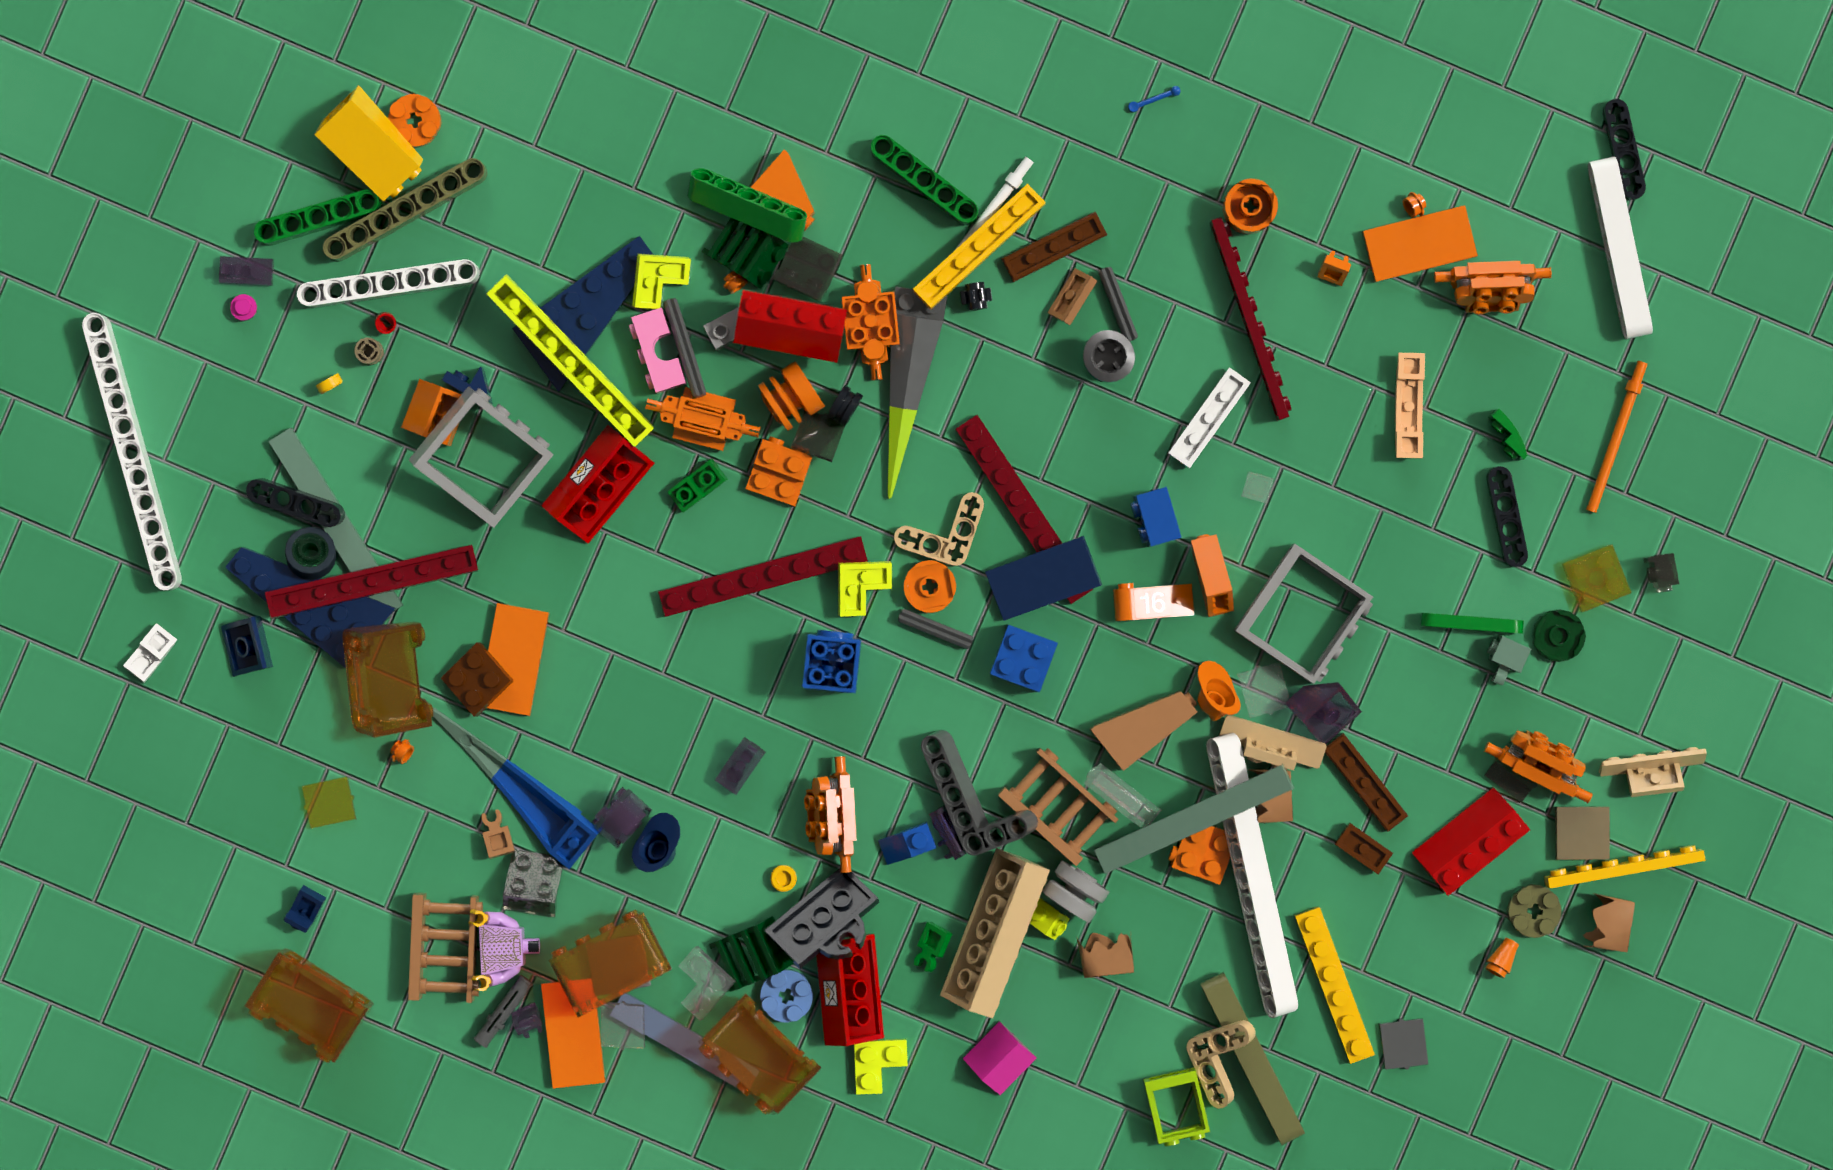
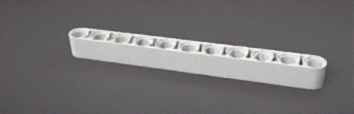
M90 313L83 319L82 327L152 578L159 589L174 590L181 584L182 575L112 325L106 316ZM99 318L102 321V328L98 332H93L91 324L95 319ZM107 344L109 354L101 358L98 354L99 347ZM110 369H114L117 376L116 380L112 383H108L105 378L106 372ZM120 394L124 402L120 408L116 409L112 401L116 395ZM127 419L131 424V428L128 433L123 434L119 426L123 420ZM131 445H135L138 449V454L134 459H130L127 456V448ZM138 470L143 471L145 474L144 482L140 485L134 481V474ZM148 495L152 500V505L149 509L144 510L141 506V499ZM153 520L159 525V531L155 535H151L148 531V525ZM159 546H163L166 550V557L161 561L155 556V550ZM166 571L173 575V582L169 586L162 582V576Z
M1229 733L1208 739L1206 747L1216 794L1249 780L1239 737L1235 733ZM1253 807L1224 820L1223 826L1263 1007L1270 1018H1275L1296 1011L1298 1009V999L1256 809Z

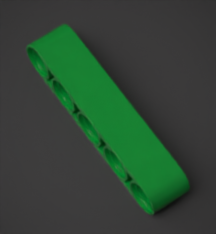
M879 135L873 139L871 143L872 155L884 166L957 222L969 225L976 220L978 207L969 197L889 136ZM882 141L890 145V151L884 155L877 153L875 150L876 145ZM902 157L908 158L911 161V167L908 170L902 171L896 166L897 160ZM926 173L931 176L932 182L929 186L922 187L918 184L917 178L920 174ZM947 189L952 192L953 198L950 202L943 203L938 199V194L941 190ZM964 205L972 207L974 211L973 216L969 219H964L959 215V209Z
M704 168L692 170L687 194L691 201L782 240L795 243L803 239L807 213L804 210Z
M361 190L261 220L255 225L254 235L263 244L275 245L362 219L382 207V200L371 190ZM367 196H373L375 199V204L371 209H364L362 205L363 199ZM347 203L350 211L346 216L340 217L337 209L341 204ZM317 211H323L324 220L320 224H314L312 221V216ZM292 218H297L299 221L298 229L294 232H289L287 229L288 221ZM266 226H272L274 229V234L270 239H264L262 236V231Z

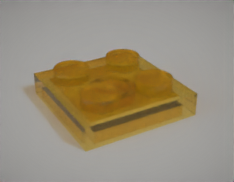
M1613 544L1562 563L1581 612L1631 594Z

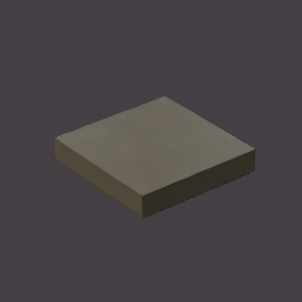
M1555 807L1557 860L1610 859V807Z

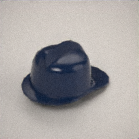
M658 813L646 824L632 851L633 862L639 870L654 872L668 866L674 860L676 846L680 838V825L673 815Z

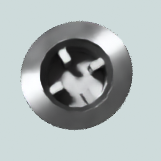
M1104 330L1094 334L1087 341L1083 358L1086 369L1094 378L1103 382H1115L1123 379L1131 372L1135 362V352L1131 342L1124 335L1116 331Z

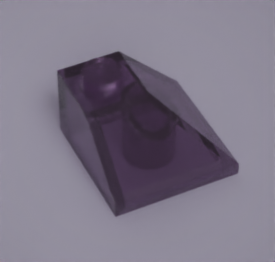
M1338 682L1303 686L1285 703L1317 741L1325 744L1362 712Z

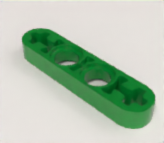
M1422 613L1421 626L1523 634V620Z

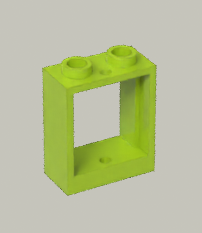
M1194 1067L1143 1079L1159 1144L1164 1143V1146L1179 1144V1139L1187 1137L1190 1140H1198L1204 1138L1205 1133L1210 1132L1199 1081ZM1191 1082L1200 1124L1163 1132L1153 1091Z

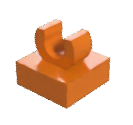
M1331 251L1329 255H1326L1317 277L1342 286L1349 273L1351 263H1348V256L1340 260L1334 257L1335 251Z

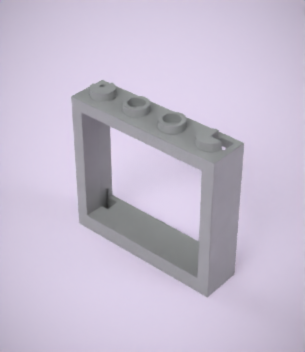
M468 386L410 457L409 461L419 471L494 528L554 454L548 449L550 444L541 436L532 437L528 433L530 428L518 419L516 423L508 418L511 414L499 403L496 407L488 401L491 397L480 388L474 391ZM474 403L478 404L538 452L492 510H489L428 462Z
M1292 544L1234 631L1311 684H1315L1316 681L1321 682L1328 673L1329 669L1326 666L1330 660H1336L1344 648L1341 644L1345 638L1350 639L1359 626L1355 623L1360 616L1365 617L1369 613L1373 605L1370 602L1373 596L1298 545ZM1298 557L1359 598L1310 672L1249 631Z

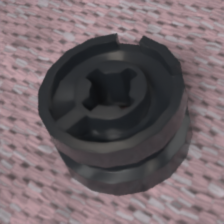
M845 385L827 416L831 419H838L839 424L845 427L858 407L863 395L858 392L853 393L851 388Z

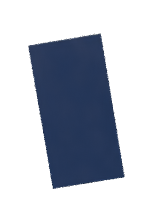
M1084 535L985 572L1004 621L1102 585Z

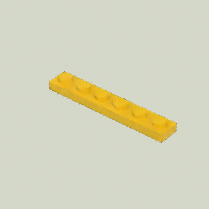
M1028 184L1024 186L914 287L913 292L930 310L933 309L1045 206L1046 202Z
M1695 845L1680 847V852L1670 854L1669 850L1654 852V857L1644 858L1643 854L1629 856L1628 861L1618 863V859L1602 861V866L1593 868L1592 864H1583L1576 866V871L1566 872V868L1550 871L1551 875L1544 876L1546 887L1556 888L1706 860L1704 850L1696 849Z
M1320 907L1294 915L1349 1063L1352 1064L1374 1056L1372 1045Z

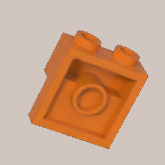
M771 436L768 441L762 439L746 489L796 506L813 457L808 455V449L794 445L792 450L783 446V440Z
M1211 826L1180 840L1178 846L1173 845L1168 857V860L1172 861L1170 866L1220 885L1230 860L1225 830Z

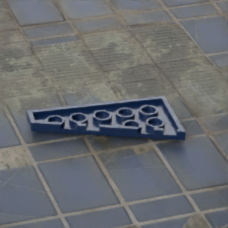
M640 236L540 308L585 355L590 351L634 288L637 254L653 255ZM517 325L512 329L557 391L560 392L568 378Z
M241 547L225 567L266 602L265 592L320 580L301 579L293 574L287 564L246 547ZM365 597L284 617L343 667L348 668L396 608L373 598Z

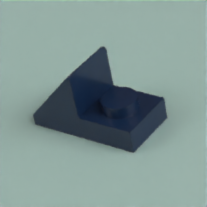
M483 367L479 368L470 384L467 383L469 377L455 370L454 374L447 371L442 381L461 392H464L469 386L474 391L480 388L491 397Z

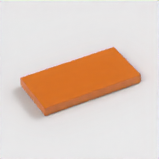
M1465 205L1362 231L1375 282L1478 256Z
M497 603L488 651L514 681L487 708L531 716L550 612Z
M592 978L542 983L541 988L553 1089L605 1083L597 1000Z

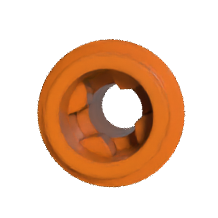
M1505 938L1503 943L1486 961L1488 964L1485 969L1493 975L1504 979L1506 974H1510L1519 944L1509 938Z

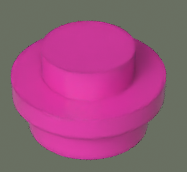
M238 295L231 302V313L239 320H250L257 312V303L249 295Z

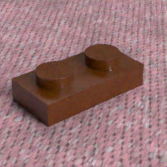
M1350 822L1334 843L1378 875L1393 855L1390 850Z

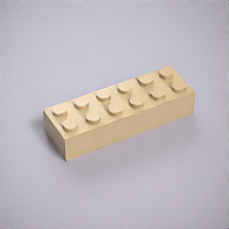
M996 848L940 996L970 1012L990 1018L994 1017L1014 962L1018 957L1024 936L1028 931V926L1037 907L1039 897L1046 884L1049 869L1019 855Z

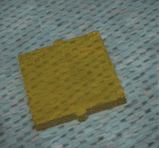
M348 777L302 786L306 804L304 809L308 813L310 828L356 819L353 805L355 797L351 795Z

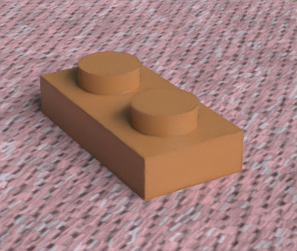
M1074 268L1047 313L1071 325L1097 280Z

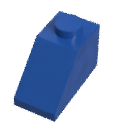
M927 822L878 840L887 865L912 858L936 848Z

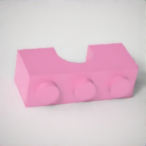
M658 308L631 317L633 324H630L629 328L633 339H638L641 349L637 350L642 365L647 364L649 374H646L645 377L649 389H655V392L658 394L686 385L687 382L680 360L675 358L663 361L655 354L656 342L660 338L671 334L664 310Z

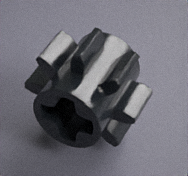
M984 282L965 284V291L960 292L961 304L967 305L968 311L987 309V302L992 301L991 288H985Z

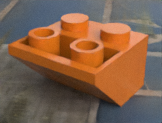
M419 379L401 428L427 438L462 394ZM459 423L442 444L451 446Z

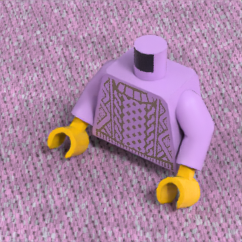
M475 909L470 911V913L478 915V919L475 922L470 921L469 924L479 927L481 975L473 976L471 980L479 979L481 986L478 989H473L474 991H485L488 987L507 982L520 972L521 966L526 964L525 954H540V939H525L524 927H520L515 919L502 912L483 913Z

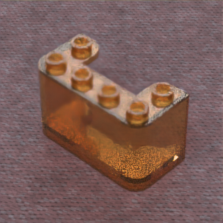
M635 909L623 915V922L616 926L611 922L599 928L601 934L593 938L588 934L576 940L577 946L567 950L566 946H562L551 952L552 958L549 959V963L577 1017L622 996L672 969L643 911L638 913Z
M285 948L278 952L245 1007L250 1009L248 1013L258 1020L263 1018L270 1019L272 1017L276 1020L275 1024L281 1029L288 1032L291 1029L299 1034L297 1038L303 1043L310 1046L313 1043L315 1045L314 1049L317 1051L315 1055L319 1059L327 1063L330 1060L335 1063L341 1058L374 1003L299 954Z
M744 994L698 1040V1043L701 1045L698 1050L707 1059L714 1058L719 1063L717 1066L718 1070L727 1078L732 1076L738 1082L736 1087L745 1096L751 1094L757 1100L755 1106L763 1114L771 1113L776 1115L814 1077L821 1067L813 1059L810 1060L807 1056L803 1057L805 1053L799 1050L763 1015L760 1009L755 1010V1002L747 994Z

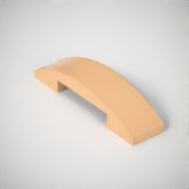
M1398 353L1395 391L1396 458H1423L1422 410L1425 353Z

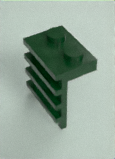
M730 218L712 248L708 250L704 247L702 252L739 274L754 286L762 289L764 284L770 280L772 271L778 262L784 258L789 245L778 237L743 223L723 256L720 257L718 255L740 222ZM752 228H754L755 231L749 238L748 242L740 252L735 262L731 264V260L733 259L734 255L736 254L741 244L747 237L748 233Z
M773 916L760 921L754 926L709 944L710 949L717 947L733 985L728 987L730 992L776 975L794 964L765 934L764 930L775 922ZM739 937H742L759 974L755 976ZM727 942L730 943L746 980L744 981L726 945Z

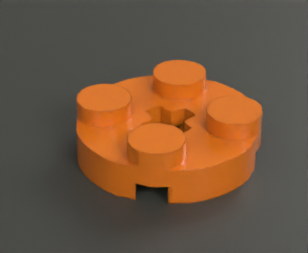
M419 94L405 95L390 107L388 119L414 148L431 143L440 130L441 115L439 109L425 96ZM411 114L422 118V121L418 122L417 128H413L412 124L406 123L411 118Z
M933 560L917 563L908 571L904 580L906 599L914 608L926 613L943 610L952 601L956 592V581L953 573L944 564ZM926 579H931L932 583H937L938 588L934 589V594H929L927 590L922 589V585L926 584Z

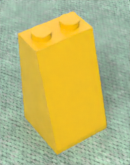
M359 85L322 120L314 134L383 201L389 196L392 198L397 196L404 188L401 184L407 179L412 181L422 171L420 165L423 158Z

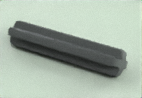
M1111 267L1103 268L1099 271V276L1120 331L1129 341H1133L1138 338V334L1113 269Z
M902 609L898 617V621L965 649H969L973 641L971 635L906 609Z

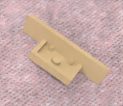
M1232 715L1225 716L1219 734L1221 736L1235 733L1240 739L1241 746L1244 747L1243 755L1247 756V759L1256 763L1267 762L1272 764L1274 768L1283 764L1286 770L1294 771L1296 763L1318 769L1326 750L1325 743Z
M1690 747L1681 752L1672 753V751L1667 750L1661 751L1657 755L1646 756L1645 754H1636L1631 758L1625 759L1611 757L1601 762L1599 773L1601 777L1626 774L1631 797L1679 792L1684 790L1680 767L1704 764L1707 752L1706 749Z

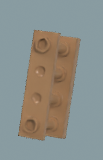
M1039 748L1036 751L1042 757L1015 788L1011 787L1008 790L1004 786L998 793V796L1016 812L1022 810L1033 812L1038 820L1036 830L1077 866L1083 859L1079 854L1082 851L1081 847L1108 817L1114 823L1119 820L1115 816L1117 810L1107 801L1103 804L1100 803L1057 764L1056 761L1059 758L1049 748L1045 751ZM1051 765L1061 774L1060 778L1034 806L1031 805L1028 808L1021 802L1024 798L1022 795L1046 768ZM1070 782L1081 794L1054 823L1051 822L1047 825L1040 819L1043 816L1042 812ZM1090 800L1101 811L1073 841L1065 842L1060 837L1063 833L1061 830Z
M427 893L413 894L408 1000L419 1001L422 998V994L427 992L467 993L466 1003H472L475 996H479V991H474L473 989L480 987V981L471 980L473 976H476L478 927L469 924V930L429 929V926H425V918L430 913L470 915V921L475 922L478 919V915L472 914L470 911L475 909L483 912V902H479V895H473L470 904L434 903L426 900ZM429 939L469 941L468 957L428 955V952H424V942H428ZM428 965L468 967L467 983L427 981V978H423V968H427Z

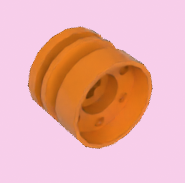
M796 361L781 370L785 380L782 384L773 376L769 377L775 387L773 390L769 391L764 382L758 385L765 405L775 420L783 425L787 431L793 428L787 418L793 414L799 424L802 422L798 412L799 409L803 408L812 416L825 407Z

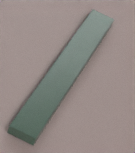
M293 428L287 429L268 441L300 491L340 504ZM305 499V501L313 511V503L310 500ZM334 509L330 511L320 510L319 514L329 515L330 521L337 518V515L333 514ZM346 513L343 522L333 527L321 525L334 541L336 550L350 572L379 566ZM395 591L369 596L395 607V610L403 606Z
M1282 764L1101 846L1094 851L1106 874L1293 790L1294 786Z

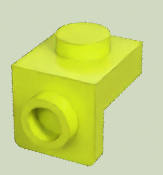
M1039 897L1030 924L1055 940L1064 933L1070 918Z

